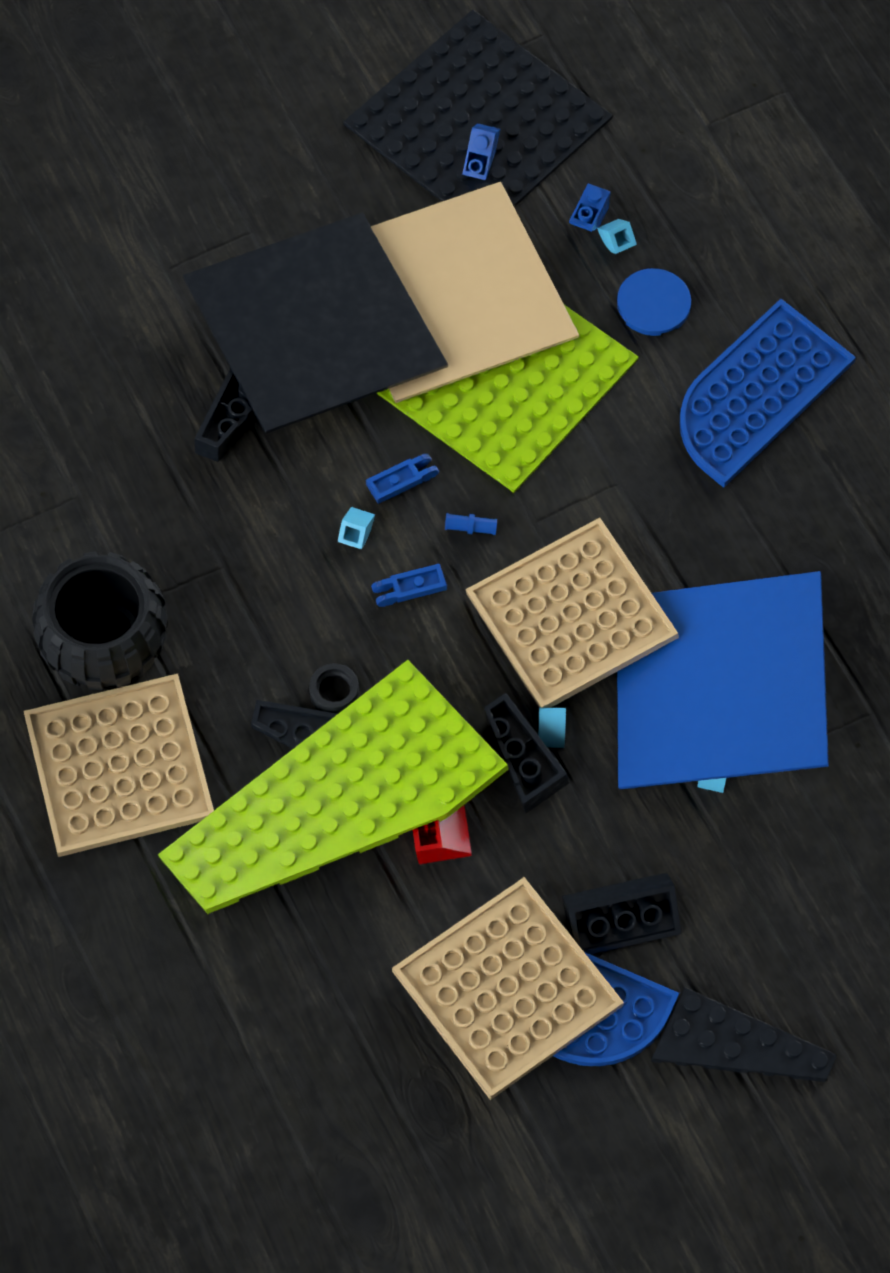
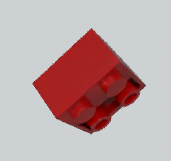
M464 805L445 820L439 821L438 819L413 829L415 850L419 864L472 856Z

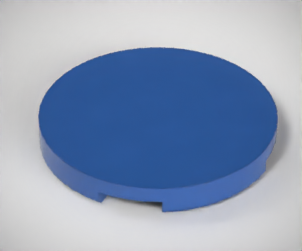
M652 268L637 271L625 279L618 291L617 309L620 315L626 321L627 326L641 334L660 336L661 333L680 328L690 313L691 295L688 287L678 276L666 270Z

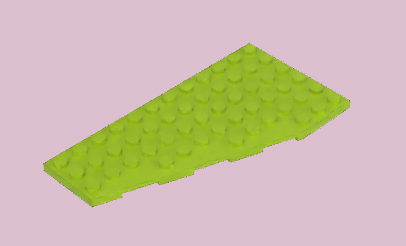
M407 660L160 852L158 856L204 911L209 914L239 902L240 898L280 883L282 885L317 871L320 866L358 851L360 853L399 838L398 835L438 819L439 821L447 819L509 769L508 764L417 668Z

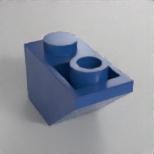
M478 123L472 127L462 175L482 180L487 179L500 134L499 128Z
M588 183L569 223L591 232L598 228L609 208L610 191Z

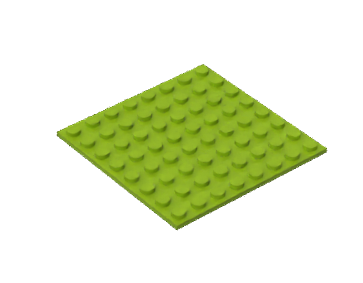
M565 306L579 333V338L395 403L389 389L377 394L515 493L636 363L639 357Z

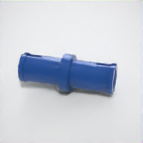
M446 513L445 530L467 531V534L471 535L473 532L496 534L497 519L475 517V514L461 516Z

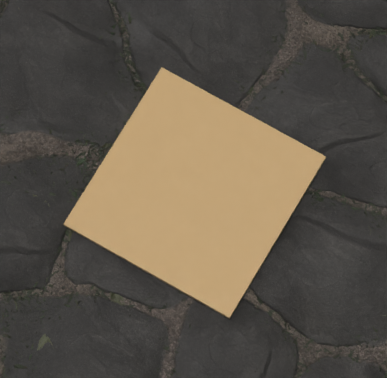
M501 181L371 226L448 363L447 368L389 388L395 403L579 338V333Z

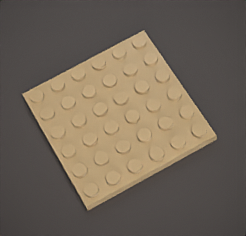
M601 518L590 522L466 589L469 599L535 702L541 708L555 706L679 638L677 630Z
M178 674L24 711L58 857L198 823L214 811Z
M525 877L392 967L394 975L490 1100L624 1005L619 995Z

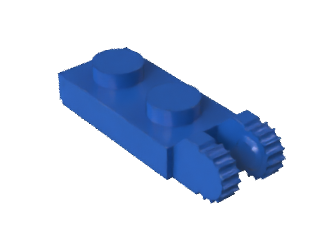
M426 453L412 460L408 459L368 478L366 486L379 504L421 484L422 481L430 480L438 474L439 470L435 465L420 472L417 470L430 463L431 457Z
M440 564L392 575L390 578L375 582L371 586L375 593L385 592L393 587L394 592L376 598V603L379 607L392 605L396 601L398 603L447 590V584Z

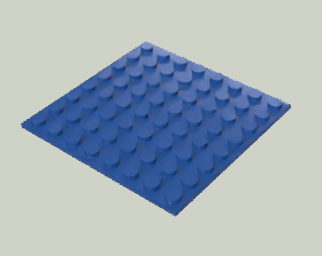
M820 571L651 593L677 630L679 638L617 671L619 789L829 767L822 580Z

